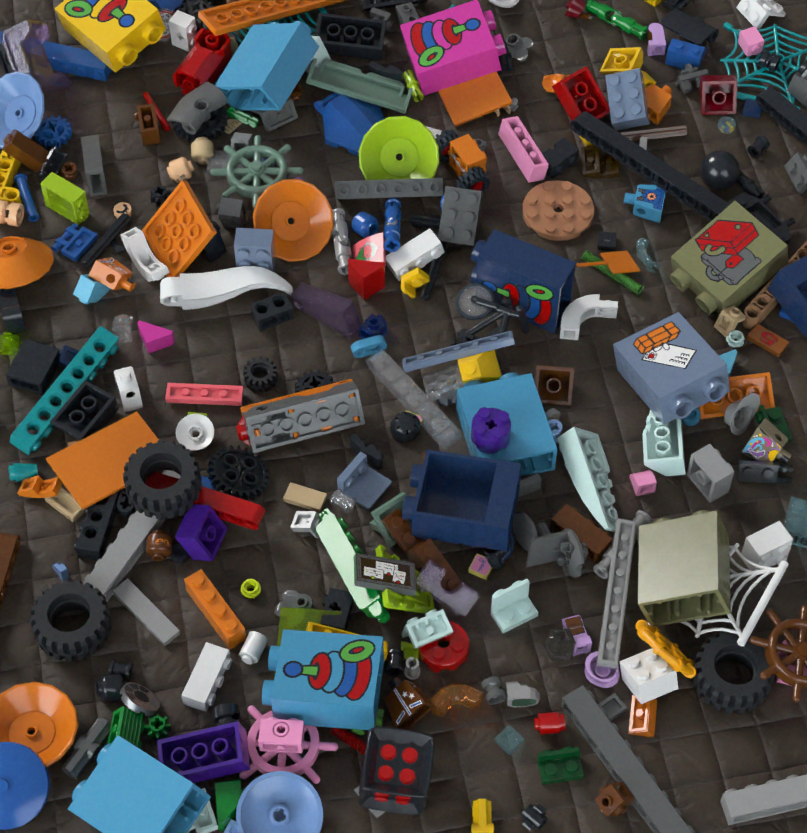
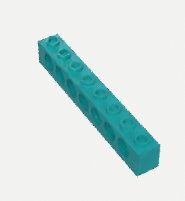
M99 326L11 434L10 443L27 455H30L32 451L36 452L42 443L43 437L47 438L53 430V425L50 424V421L85 380L92 382L95 379L96 371L99 368L103 369L108 362L107 358L109 355L113 356L118 350L119 338L102 326ZM95 349H102L103 352H98ZM85 362H91L93 365H86ZM75 375H79V376H81L82 378H81V379H76V378H74V376H75ZM63 389H69L71 392L66 393ZM56 402V403H58L60 406H57V407H56V406H53L51 403ZM45 416L48 420H42L40 417ZM34 430L37 432V434L33 435L30 434L28 431Z

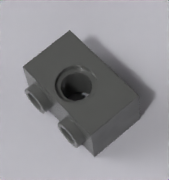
M221 197L220 203H217L216 214L219 215L222 226L235 229L244 228L247 211L243 200Z

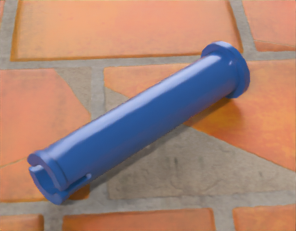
M18 174L13 179L14 183L18 186L28 220L35 222L39 220L40 216L27 183V175Z

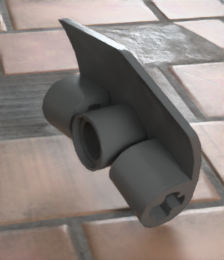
M205 82L181 98L167 118V121L180 122L186 132L195 134L203 122L210 119L212 111H216L227 104V98L216 86Z

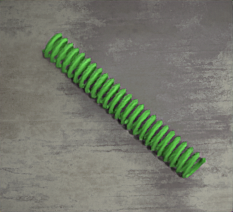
M588 250L581 257L587 263L602 261V259L597 258L595 254L593 255ZM607 265L594 266L636 294H640L644 289V286L642 287L637 281L635 282V280L630 279V277L625 276L623 273L612 274Z

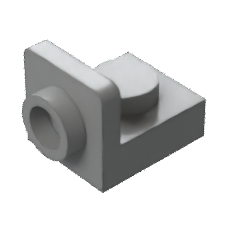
M296 511L290 528L293 532H311L315 538H319L316 527L322 519H319V514L316 511Z

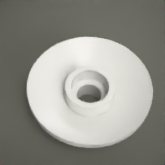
M190 414L178 423L176 438L186 449L199 451L206 448L212 442L214 426L206 416ZM199 432V436L193 437V433Z

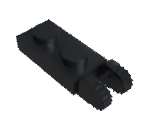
M739 460L737 481L791 484L792 477L778 475V471L791 473L794 467L790 464H778V462Z

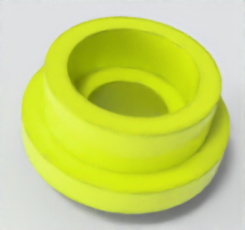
M247 579L241 585V593L246 598H255L261 592L259 582L254 579Z

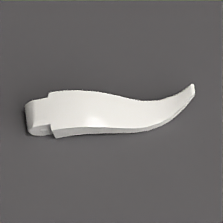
M241 266L205 273H180V277L164 278L160 282V302L166 306H182L183 310H190L222 303L252 289L272 288L293 295V288L285 279L268 269L256 266Z

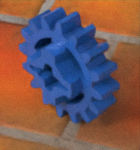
M54 115L51 118L45 116V120L41 121L40 127L34 134L35 140L39 142L40 146L44 144L46 149L49 146L61 148L62 143L67 144V140H71L72 128L66 118L61 119V116L55 118Z

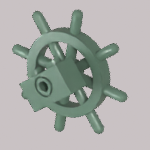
M256 135L254 137V145L244 147L238 151L229 145L224 146V151L231 156L227 167L211 169L210 173L213 176H227L230 188L222 194V197L229 198L234 193H237L241 196L252 198V206L255 208L258 198L269 186L287 179V175L302 174L303 168L287 167L283 155L291 150L289 144H286L277 151L271 147L261 145V137ZM253 157H254V161H253V162H250L249 160H247V159H249V158H253ZM261 157L267 158V160L262 163ZM241 163L246 168H237V166ZM275 163L279 168L268 167ZM268 175H278V176H277V178L274 180L273 178L269 177Z

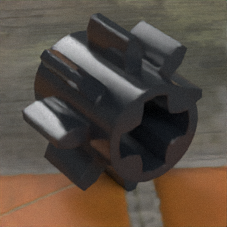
M156 186L154 190H150L151 203L155 202L156 207H161L170 196L171 190H167L166 186Z
M541 804L537 806L528 805L521 814L523 818L522 825L529 831L532 828L540 830L548 820L545 816L547 810Z

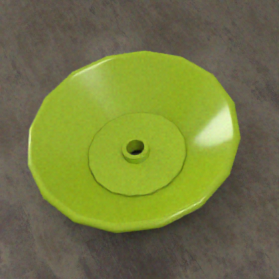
M406 116L388 117L375 123L364 135L359 148V167L365 180L434 178L440 163L439 146L432 132L420 121ZM402 154V160H397L396 155Z

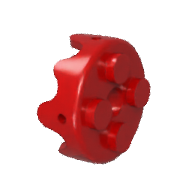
M449 621L453 629L452 634L418 648L420 659L434 673H439L443 669L454 671L468 659V635L459 624L453 621ZM442 640H445L449 642L450 645L446 648H442L438 645V643Z

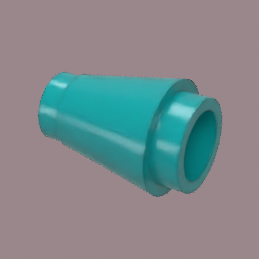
M13 463V465H8L10 481L15 480V482L38 475L37 464Z

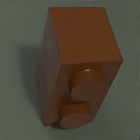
M154 103L136 106L143 146L159 144L160 137Z

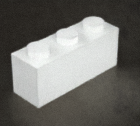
M429 228L401 246L396 252L388 254L386 256V263L397 280L401 281L402 275L416 268L421 269L430 261L439 258L444 253V249L440 240Z
M205 643L181 695L184 705L207 712L209 705L212 706L214 704L215 692L217 688L222 686L224 681L223 674L225 670H229L232 663L228 649Z

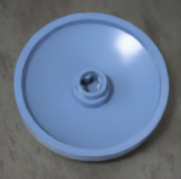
M286 771L269 772L253 780L240 796L236 810L237 827L239 833H320L323 823L322 802L315 788L303 777Z

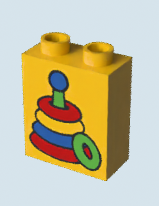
M64 0L55 8L64 30L115 73L123 66L131 65L136 60L138 53L149 44L158 42L166 30L158 9L147 0Z

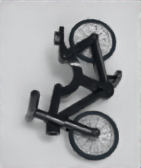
M479 283L467 285L458 293L456 308L464 318L480 320L491 312L494 314L468 330H460L457 333V339L460 343H457L455 339H451V346L480 339L481 337L475 336V334L501 317L500 327L494 328L486 337L507 332L511 317L520 319L522 332L524 334L529 333L528 320L523 307L518 305L514 310L511 299H502L501 305L495 303V297L490 288ZM496 355L500 372L503 376L504 371H501V359ZM457 365L452 376L457 378L462 388L464 383L459 365Z

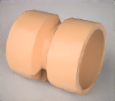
M0 200V224L7 222L10 226L19 227L24 217L23 204L14 202L9 204L8 201Z

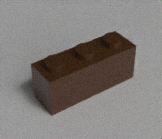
M568 504L551 519L550 529L555 533L567 528L575 532L580 542L586 544L588 549L587 558L595 564L612 545L613 539L606 531L599 529L592 520L586 519L576 508L570 507Z

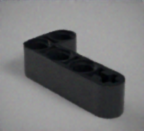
M0 289V307L7 335L26 332L16 289Z

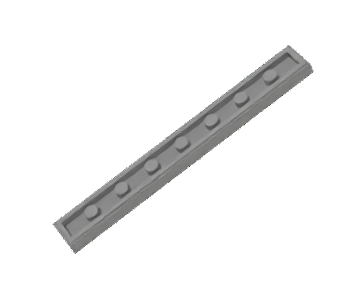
M619 518L616 520L597 666L612 669L618 668L637 525L635 521Z

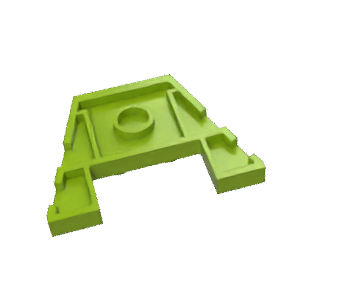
M381 544L375 549L377 557L400 560L395 554L391 556L386 553V548ZM415 570V596L399 594L386 588L382 592L384 607L424 614L434 610L430 580Z

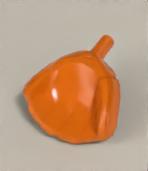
M558 73L546 75L542 81L543 88L547 92L555 93L552 86L569 75Z

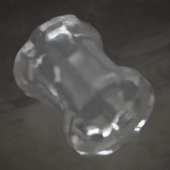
M341 489L336 490L330 500V504L339 506L346 514L353 509L356 503L355 498L346 496Z

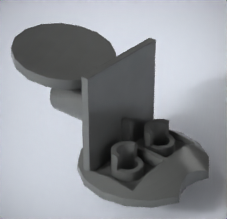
M520 512L514 515L513 529L516 539L524 550L529 551L526 567L557 561L558 566L563 565L571 577L577 578L581 576L582 565L587 559L588 549L585 543L580 542L573 530L567 528L561 532L551 533L546 523L541 522L534 525L526 513Z

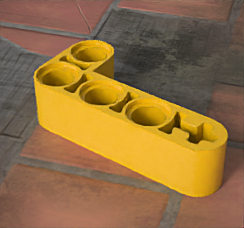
M2 150L0 155V200L8 201L9 204L12 202L22 204L19 190L12 188L13 179L21 162Z

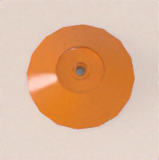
M285 179L269 186L258 198L253 212L254 229L273 230L275 257L288 262L305 261L319 254L329 242L334 227L333 210L326 195L314 184L300 179ZM289 218L293 219L292 225L288 223Z
M17 236L1 238L0 289L22 287L39 280L50 270L54 262L53 251L45 243L34 239Z
M39 682L18 684L0 693V742H16L31 748L41 757L46 767L60 760L73 745L78 730L77 710L68 695L53 685ZM32 730L35 731L32 735L28 734Z

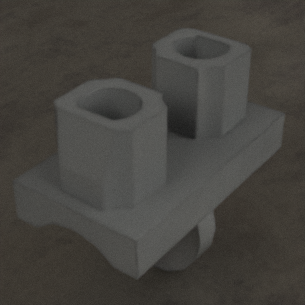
M686 64L685 70L680 71L681 75L678 76V81H675V86L680 87L683 94L692 91V83H696L697 88L700 90V76L708 75V70L698 71L697 67L692 68L691 64Z

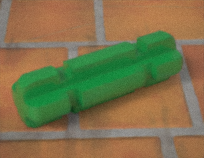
M230 107L227 111L229 117H235V120L247 125L249 124L253 128L259 125L258 118L251 117V115L243 111H237L234 107Z

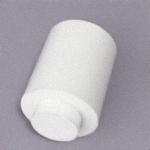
M250 631L239 653L241 660L250 665L258 663L268 639L259 632Z

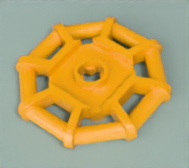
M645 620L637 621V635L651 646L655 655H659L674 671H680L685 677L693 678L696 676L697 671L694 667V662L681 652L678 644H673L660 633V629L656 626L648 625Z

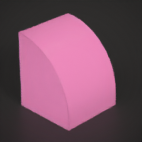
M651 470L630 474L629 478L636 496L655 493L657 481Z

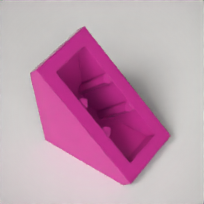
M140 320L138 321L139 334L148 354L175 343L173 331Z

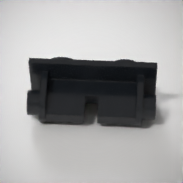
M57 147L50 149L46 158L49 162L45 161L38 172L39 182H42L51 172L58 175L68 154L60 153V149Z

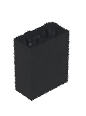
M25 339L6 373L8 384L44 395L59 366L57 362L60 350L55 346H47L34 340Z

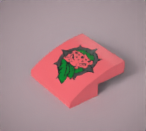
M383 232L369 236L353 245L352 259L384 262L386 266Z

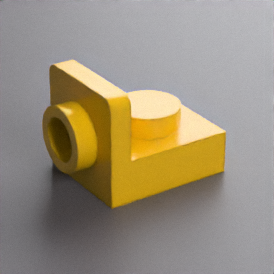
M420 268L402 275V292L412 299L415 298V289L429 282V275Z

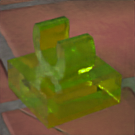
M3 332V335H0V355L17 354L20 340L19 335H12L11 332Z

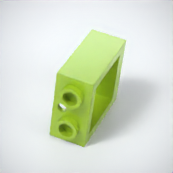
M53 172L40 183L45 205L77 225L88 218L90 212L84 190Z

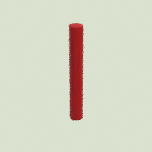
M145 92L143 94L144 99L148 104L154 103L156 118L164 131H169L170 125L149 92Z

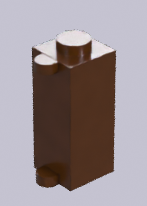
M14 129L11 134H7L3 142L5 144L2 150L34 172L38 173L44 162H48L46 158L49 151L18 130Z

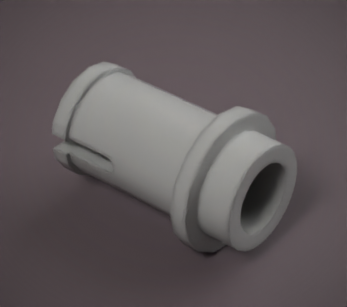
M410 657L406 660L404 674L408 679H417L421 673L419 661L416 658L414 662V657Z

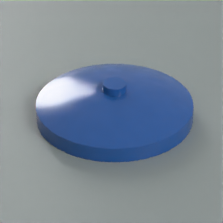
M0 742V830L21 827L32 821L43 809L50 788L49 774L41 757L31 748L16 742Z

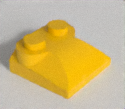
M610 48L600 73L609 75L641 68L643 64L642 48Z

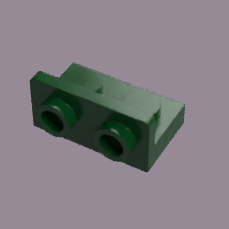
M759 405L758 412L755 414L757 423L761 424L766 418L788 438L787 443L791 442L792 436L780 407L765 409L764 405Z
M567 746L561 750L553 751L552 749H547L538 753L537 766L542 785L584 778L580 760V747Z

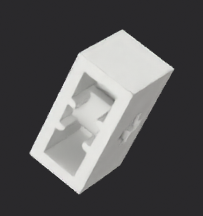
M177 10L169 20L172 45L189 52L195 45L194 37L197 34L195 17Z

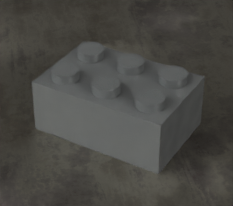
M445 186L438 235L440 241L472 246L476 244L483 191Z

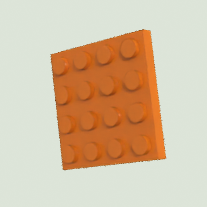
M184 180L178 184L142 229L155 257L167 266L169 273L166 274V277H180V273L185 272L217 233L189 183Z

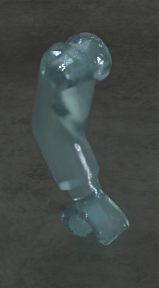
M640 238L636 242L637 257L646 265L647 271L655 272L652 264L655 268H660L657 262L652 261L651 257L647 254L649 241Z

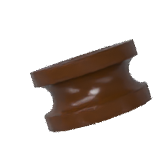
M297 84L292 91L293 93L289 96L292 101H298L302 98V87Z
M66 162L62 165V176L65 179L71 180L77 177L78 171L75 163Z

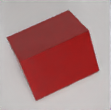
M348 259L349 285L363 300L385 288V263Z

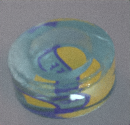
M731 117L720 118L718 130L725 134L732 133L735 130V120Z

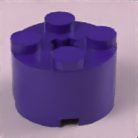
M480 408L474 415L471 426V440L476 445V448L481 452L494 454L508 446L511 434L509 414L497 408Z

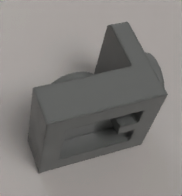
M376 8L371 9L370 19L385 20L386 33L390 31L393 24L391 13Z

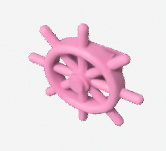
M250 705L247 710L256 720L247 737L249 758L252 764L250 765V770L239 774L240 778L245 780L257 770L262 774L286 771L299 776L305 773L313 783H319L320 777L311 766L316 761L319 750L336 751L338 744L335 742H319L316 726H306L304 721L296 718L288 720L273 717L272 711L262 715L255 706ZM306 731L311 741H304V733ZM256 747H259L260 751L267 752L260 757ZM303 749L308 750L304 758L298 754L302 753ZM278 754L277 766L267 763ZM286 756H289L296 764L285 767Z

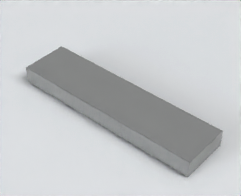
M128 578L112 590L113 595L164 646L180 635V630Z

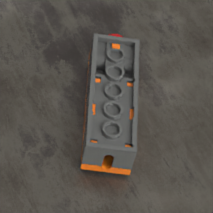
M348 379L240 407L242 418L236 426L239 440L249 445L252 452L256 453L363 425L365 420L359 390L353 380Z

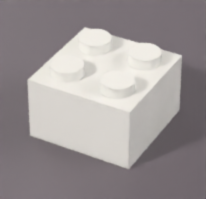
M778 521L746 537L741 554L757 565L766 567L779 565L782 560L786 561L788 559L793 538L783 524ZM743 560V562L746 564L750 571L763 570L760 568H756Z
M652 648L620 661L622 680L641 704L678 689L676 671L663 658L655 655Z

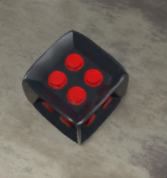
M370 728L366 739L367 747L362 765L358 804L369 809L385 812L422 814L427 804L426 796L431 780L434 737L421 732L397 728Z

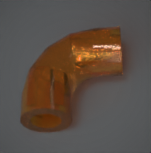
M466 684L448 685L441 688L430 699L435 704L431 712L438 717H444L454 705H464L475 711L483 700L484 692Z

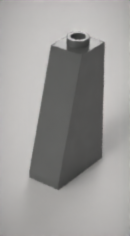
M99 135L81 137L90 196L108 194Z

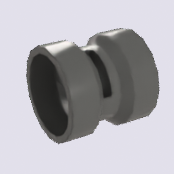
M493 676L482 681L481 686L483 691L486 692L487 704H499L507 698L505 690L502 689L500 677Z

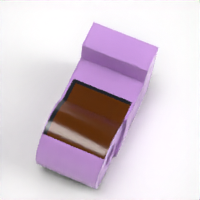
M652 23L648 27L647 39L649 40L648 56L665 55L666 40L663 26L659 23Z
M580 615L562 619L565 636L572 655L576 656L591 652L592 641L586 633Z

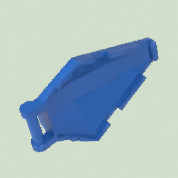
M336 92L321 101L314 102L315 109L323 116L325 144L335 148L340 146L347 149L348 153L358 157L364 135L375 123L384 119L378 105Z

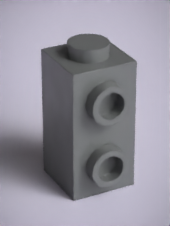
M412 2L396 6V20L399 26L420 19Z

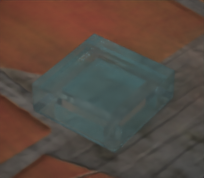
M508 725L495 737L494 742L510 755L524 742V738Z

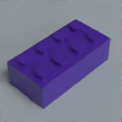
M238 721L157 740L159 762L192 783L250 770L246 729Z

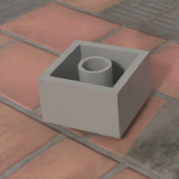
M708 444L691 454L687 476L705 498L711 503L727 494L730 490L734 470L729 463L725 462L720 452L714 449L711 444Z

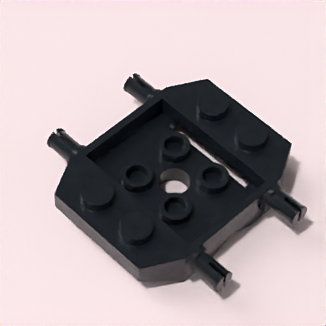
M741 193L728 201L729 204L736 201L747 211L751 210L750 214L784 243H790L791 236L788 227L795 224L796 221L793 217L786 221H781L765 205L772 200L769 194L758 199L752 195Z

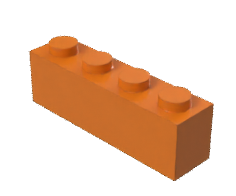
M200 569L185 578L186 591L227 648L230 650L246 640L244 626L203 570Z

